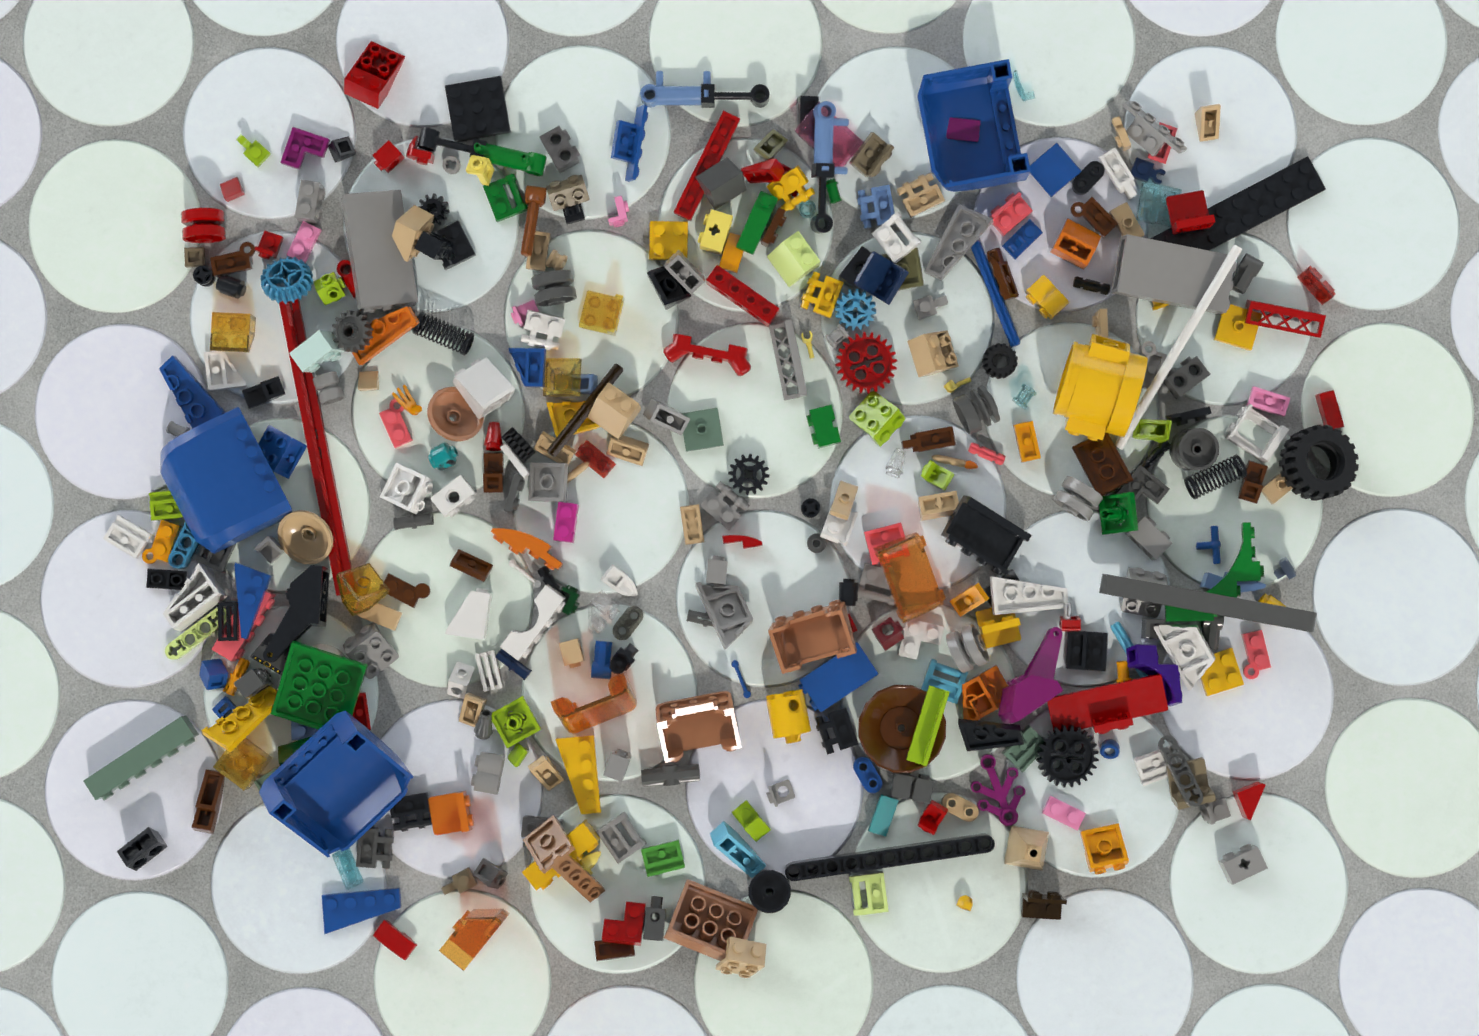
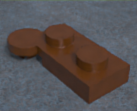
M388 573L380 588V591L415 608L419 598H426L431 592L430 587L425 583H420L415 587Z

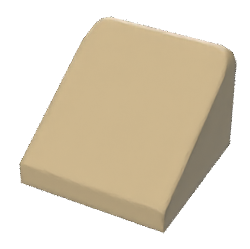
M379 371L359 372L358 390H379Z

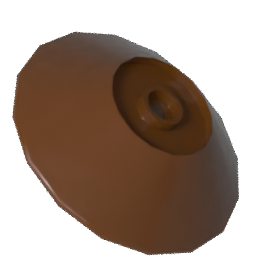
M892 685L878 691L865 703L859 717L858 737L865 754L877 766L893 773H911L926 767L906 760L927 693L926 691L913 685ZM944 714L927 766L939 755L946 739V719ZM901 724L905 727L902 732L898 731V726Z

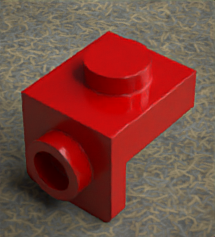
M931 799L930 804L927 805L920 816L918 827L934 835L939 824L947 814L948 808Z

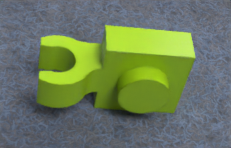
M242 134L236 139L246 148L243 154L258 168L271 155L257 140L251 144Z

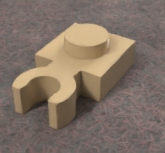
M1120 116L1113 118L1112 124L1117 135L1115 137L1118 148L1122 147V150L1126 151L1131 148L1130 140Z

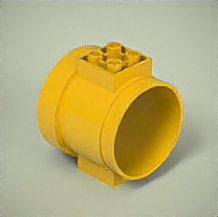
M1092 334L1089 345L1079 344L1074 341L1061 377L1053 414L1066 417L1065 430L1071 435L1079 436V434H1082L1093 441L1103 440L1105 433L1124 438L1141 393L1148 357L1131 353L1130 344L1095 334Z

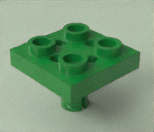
M1134 492L1102 496L1103 500L1099 504L1102 535L1138 531Z

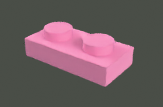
M303 221L287 252V256L292 259L294 257L298 260L302 259L306 263L322 230Z
M1254 386L1251 389L1247 405L1251 404L1253 408L1284 417L1290 398Z
M1052 796L1049 797L1042 811L1043 814L1077 831L1086 814Z

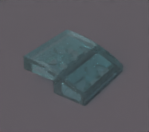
M1142 183L1136 220L1171 227L1166 197L1181 194L1182 190L1159 184Z

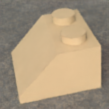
M608 382L596 398L588 418L619 440L641 411V407L638 402Z

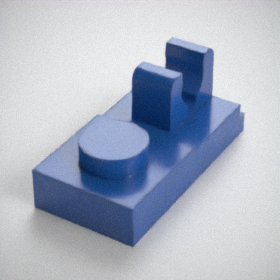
M1029 219L1002 247L1014 259H1017L1043 232Z

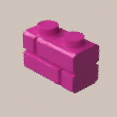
M558 502L554 541L574 543L579 509L578 504Z

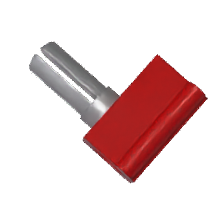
M1067 602L1064 603V615L1060 616V629L1062 631H1081L1080 617L1071 616V603L1068 602V607Z

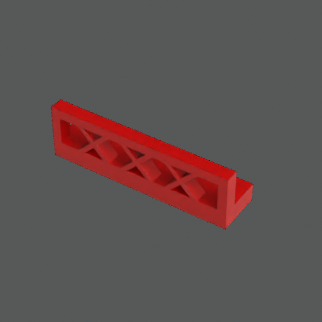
M1247 299L1245 307L1248 310L1244 323L1321 338L1326 315ZM1253 309L1260 310L1264 316L1258 321L1250 320ZM1275 313L1279 314L1283 320L1277 325H1273L1268 319ZM1293 317L1298 318L1301 323L1295 329L1291 328L1287 323ZM1311 321L1319 322L1317 333L1310 332L1306 325Z

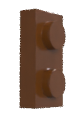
M778 208L761 241V245L768 248L770 243H775L778 237L776 231L778 227H783L787 219L785 217L786 210Z
M458 549L450 562V567L485 582L493 568L492 564Z

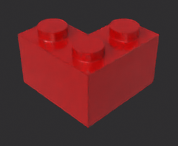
M626 901L624 921L604 919L602 942L641 946L646 904Z

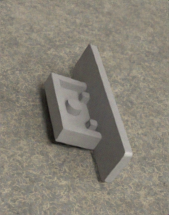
M1128 101L1122 105L1136 117L1126 130L1127 135L1149 154L1156 156L1165 143L1177 153L1187 150V147L1184 146V142L1180 138L1172 136L1166 126L1159 125L1153 115L1145 113L1141 109L1142 107L1139 103Z

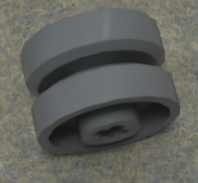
M572 270L549 271L537 274L531 278L533 289L538 290L534 295L536 306L559 305L577 299L575 287L569 286L574 282Z
M1204 428L1185 429L1178 432L1172 438L1169 454L1175 465L1183 470H1204L1216 462L1219 455V444L1213 433Z

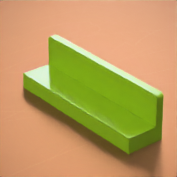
M928 686L906 760L927 767L948 700L949 691Z

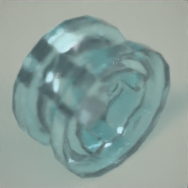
M808 200L800 203L799 214L803 218H811L815 214L816 205L813 201ZM806 205L808 207L810 205L812 207L810 211L812 212L804 213L802 211L804 210L803 206Z

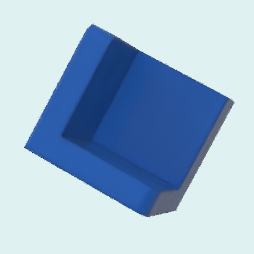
M221 659L204 660L201 663L199 676L206 690L220 689L226 686L228 671Z

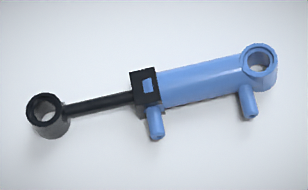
M657 71L656 86L653 84L643 86L640 95L642 103L650 108L656 105H701V108H715V100H751L755 107L762 108L768 104L770 93L769 89L762 84L755 85L751 92H715V85L711 84L710 71L703 72V84L701 86H663V71ZM652 92L655 94V97L647 99L645 95ZM757 93H763L765 97L760 100L757 99L755 95Z
M829 101L821 102L813 109L815 132L814 164L811 167V178H819L818 214L811 219L810 226L812 231L818 234L826 233L833 227L832 218L826 214L827 178H833L835 174L846 175L848 172L847 167H838L833 164L834 126H848L849 119L834 118L836 107ZM822 107L827 108V110H828V115H827V117H825V116L822 115V113H821V108H822ZM819 219L825 221L823 229L818 226Z

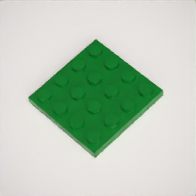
M293 641L271 715L318 730L336 713L347 711L353 716L368 665Z

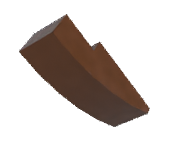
M206 769L195 806L197 809L192 823L194 831L214 834L223 794L225 773Z

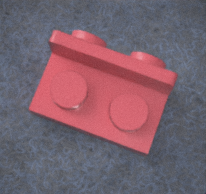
M1020 191L1016 195L1014 193L1010 194L1005 199L1006 203L1002 207L998 205L990 212L992 214L990 218L994 221L992 224L1003 237L1033 212L1022 199Z

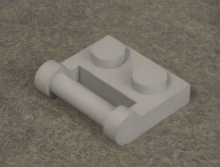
M864 564L858 586V597L881 601L893 607L902 573ZM865 584L891 590L890 596L864 589Z
M626 812L621 813L596 831L618 864L647 844L644 839H641L628 820ZM618 823H622L635 842V845L631 847L616 826Z

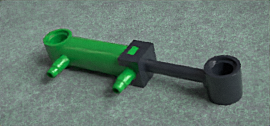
M421 128L417 147L423 150L435 152L437 146L468 152L470 153L469 157L476 155L489 158L491 163L521 170L534 176H543L547 160L545 155L496 146L475 138L471 146L439 138L440 132L435 129Z

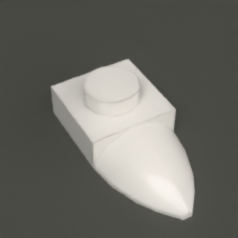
M613 564L601 578L605 584L622 595H638L633 581Z

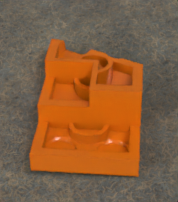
M997 665L962 684L964 719L978 721L1000 708L1002 691L1008 684Z

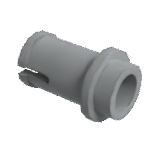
M172 421L166 429L167 433L177 437L190 430L189 427H182Z

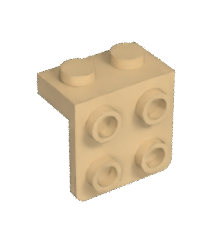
M735 937L727 938L726 958L716 964V970H720L723 974L735 973L739 974V977L750 978L765 967L766 944Z

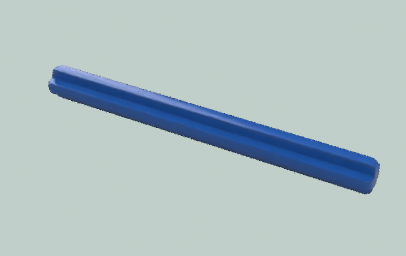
M977 240L971 247L1008 342L1011 347L1018 346L1020 339L1003 297L999 292V287L981 242Z

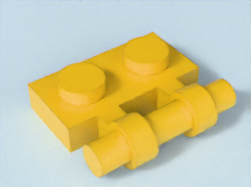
M799 165L783 174L779 182H770L766 186L772 196L778 198V201L782 198L784 199L785 204L781 205L780 208L786 211L795 209L796 205L802 201H808L815 194L812 187L806 190L803 186L809 180ZM797 190L799 195L792 198L790 193Z
M813 272L812 277L808 279L806 293L802 295L800 307L807 310L809 304L812 303L815 305L814 313L831 318L844 282L827 275L824 282L818 281L820 273ZM816 287L821 289L818 298L813 297Z

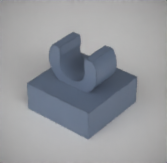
M1287 557L1279 561L1281 567L1276 569L1274 574L1277 579L1287 575L1290 580L1297 573Z

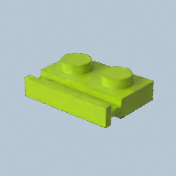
M170 491L149 493L151 521L184 518Z

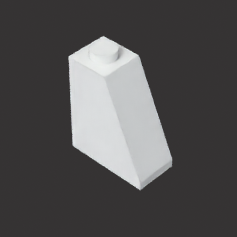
M477 588L476 592L471 591L446 629L445 634L486 640L492 594L488 593V589Z

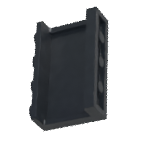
M963 495L941 536L946 538V543L953 547L956 545L961 547L960 551L967 556L974 555L977 557L976 561L984 566L990 565L992 567L991 571L998 575L1002 573L1009 575L1010 571L1007 568L1023 541L1028 542L1032 536L977 500Z

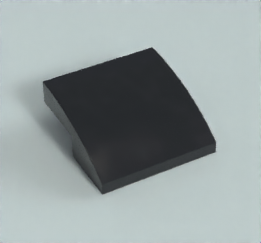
M1068 631L1066 669L1106 671L1108 633Z

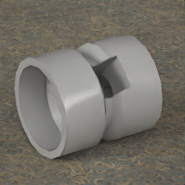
M336 371L324 373L312 379L315 389L320 391L318 397L321 405L332 404L345 398L343 390L340 386H337L340 381Z

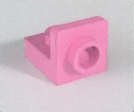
M532 300L518 307L513 306V313L510 314L514 323H519L523 327L527 310L539 312L535 301Z

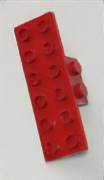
M1161 674L1058 695L1047 702L1053 732L1054 727L1061 730V725H1064L1068 729L1069 724H1071L1074 730L1077 726L1081 729L1093 727L1095 733L1105 734L1113 729L1124 730L1129 728V726L1133 725L1132 718L1168 711Z

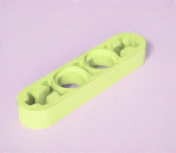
M223 607V610H224V612H225V615H224V625H225V624H226V608ZM218 608L211 611L170 642L165 648L166 656L172 660L180 659L218 630V620L213 622L209 618L216 619L218 617ZM204 622L210 624L211 629L208 633L201 631V625ZM188 634H193L195 637V642L192 645L187 644L185 641ZM181 644L184 646L177 650L178 655L171 654L173 651L172 647L177 648Z

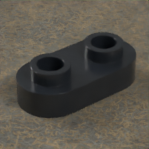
M1098 161L1090 162L1075 177L1072 182V190L1076 194H1086L1102 178L1105 172L1102 163ZM1092 168H1097L1098 173H1094ZM1079 182H1085V187H1081Z

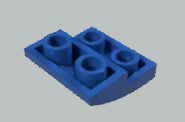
M1058 143L1054 144L1030 165V174L1050 197H1053L1082 172Z

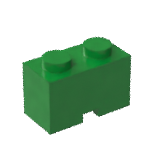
M832 404L809 410V415L806 418L808 426L813 427L814 433L811 434L813 445H817L818 449L841 443L838 427H833L832 423L835 421Z

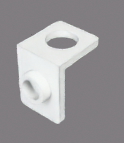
M457 662L448 681L447 694L464 699L475 667ZM452 688H459L462 693H457Z

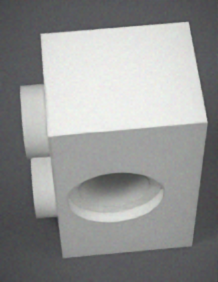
M459 475L430 499L444 517L450 516L452 518L460 512L458 508L475 500L474 496L477 493L462 475ZM457 492L459 500L456 503H452L450 496Z

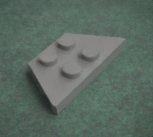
M698 582L695 585L696 590L723 648L727 649L753 622V617L738 586H723L721 584L709 586Z

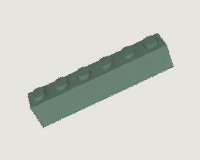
M187 715L181 716L83 782L95 800L103 799L105 801L114 795L113 791L117 788L121 790L130 784L129 780L132 778L138 779L146 774L145 770L149 767L155 768L163 763L161 759L167 755L170 758L177 754L179 747L183 745L187 747L195 742L194 738L199 734Z

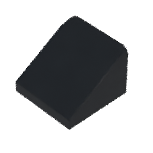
M349 136L332 140L328 145L335 163L356 154Z

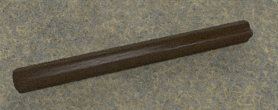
M613 365L550 445L547 451L551 456L556 457L585 421L596 398L609 382L613 385L623 372V368L620 365Z

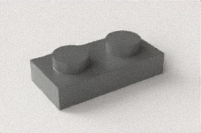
M515 473L513 475L504 507L506 512L513 513L519 507L520 499H518L519 491H523L525 485L522 475Z

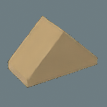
M1220 104L1202 106L1195 113L1200 142L1219 139Z
M467 693L464 697L459 722L475 727L480 712L484 710L487 699Z

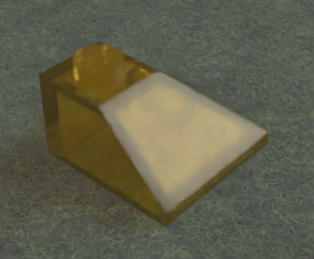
M546 358L543 396L580 397L582 359Z
M370 563L336 575L342 603L352 616L370 610L390 591Z

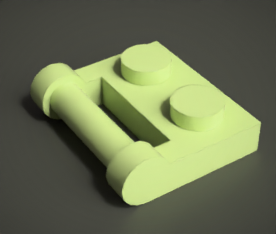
M883 872L849 876V882L852 884L854 916L889 912ZM865 881L868 903L866 908H862L859 882Z

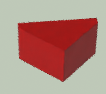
M1255 782L1232 791L1242 817L1248 820L1252 819L1266 784Z

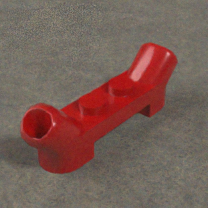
M673 334L672 343L663 349L664 355L672 363L686 354H691L694 359L703 360L706 357L711 358V362L722 364V361H726L737 376H743L751 370V365L746 359L748 349L741 346L729 344L727 352L692 345L691 336Z

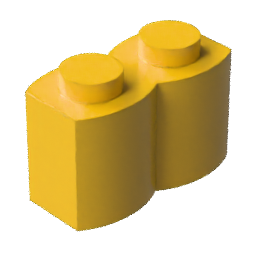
M1042 275L1025 292L1027 294L1026 299L1032 305L1036 304L1040 308V314L1046 319H1053L1069 304L1067 298L1045 275Z

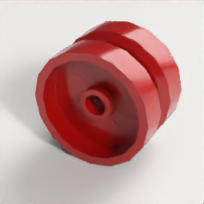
M192 208L182 211L181 223L186 225L182 229V239L190 243H214L225 240L226 231L221 226L225 221L224 211L216 208Z

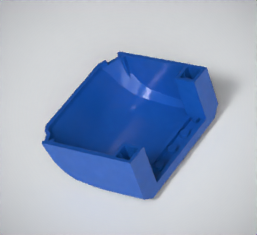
M1009 59L923 75L917 98L931 172L948 191H968L1025 181L1031 172L1027 153L1021 154L1009 94V85L1013 78ZM949 119L980 120L978 142L947 139L946 133Z
M239 407L179 435L168 442L161 450L160 473L194 539L213 554L281 522L287 514L292 512V508Z
M347 711L336 713L263 782L259 794L270 815L326 857H330L329 854L338 850L342 852L349 849L406 795L410 779H413V775L401 759L382 740Z

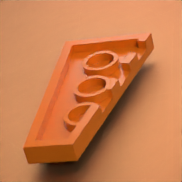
M406 306L384 317L372 320L370 325L373 328V338L369 341L370 345H365L364 350H358V352H352L359 365H364L418 325L420 322L412 308Z

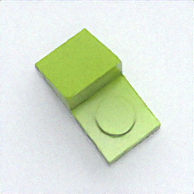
M1141 419L1133 431L1132 437L1134 439L1154 440L1158 443H1163L1169 440L1172 421Z
M747 800L732 811V814L755 842L771 830Z

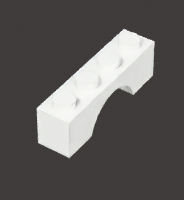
M549 584L545 585L534 600L539 612L535 626L529 631H511L500 648L518 661L522 657L526 659L532 651L530 649L531 645L534 642L537 644L542 638V630L545 627L549 628L555 620L553 618L556 612L560 613L565 607L566 603L564 601L566 597Z

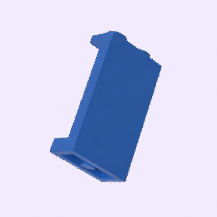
M855 642L857 648L855 654L838 659L835 656L799 679L801 684L798 686L803 690L804 695L808 693L811 700L809 703L814 711L817 709L820 712L824 711L878 675V672L858 642Z

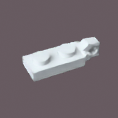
M1113 148L1099 156L1098 160L1104 166L1106 173L1119 193L1124 192L1128 200L1136 197L1137 193L1133 188L1136 185L1135 179L1117 149Z

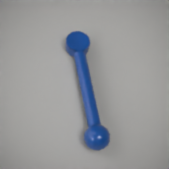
M734 660L731 665L736 670L744 690V697L749 698L751 692L747 690L738 667L739 662Z

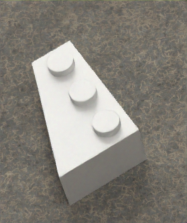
M199 563L195 567L196 570L192 576L185 581V585L180 593L176 594L163 613L171 627L181 632L218 605V602H222L228 597L209 569Z

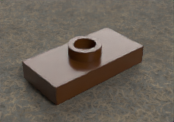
M602 940L594 941L597 962L635 956L634 945L602 942Z

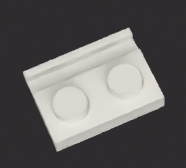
M850 512L848 520L828 513L820 537L847 546L858 512Z
M117 515L116 520L112 523L103 539L138 559L152 534L124 517Z
M1167 746L1170 751V753L1167 754V756L1169 757L1173 754V752L1171 751L1170 746ZM1160 750L1133 759L1143 786L1168 777L1167 765ZM1175 757L1171 759V764H1176Z

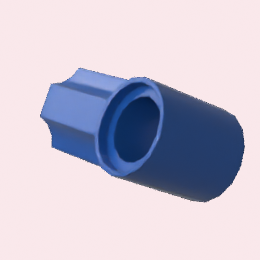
M596 641L591 678L611 680L612 671L609 668V663L611 661L612 642Z

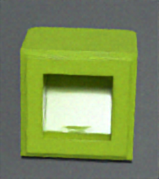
M517 743L507 758L515 767H518L529 753V750L520 743Z

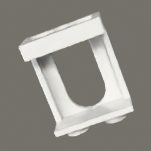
M1253 405L1243 406L1236 415L1238 416L1236 422H1232L1227 428L1226 432L1228 434L1225 438L1261 462H1268L1289 429L1283 425L1279 427L1252 409ZM1243 420H1250L1272 434L1263 450L1239 435L1237 430Z

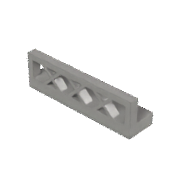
M792 319L769 326L784 401L807 396ZM785 327L786 336L781 341L775 337L774 329ZM782 345L790 351L786 359L779 356L778 353ZM786 363L793 367L794 370L790 378L782 372ZM790 382L797 386L798 394L787 396L786 387Z

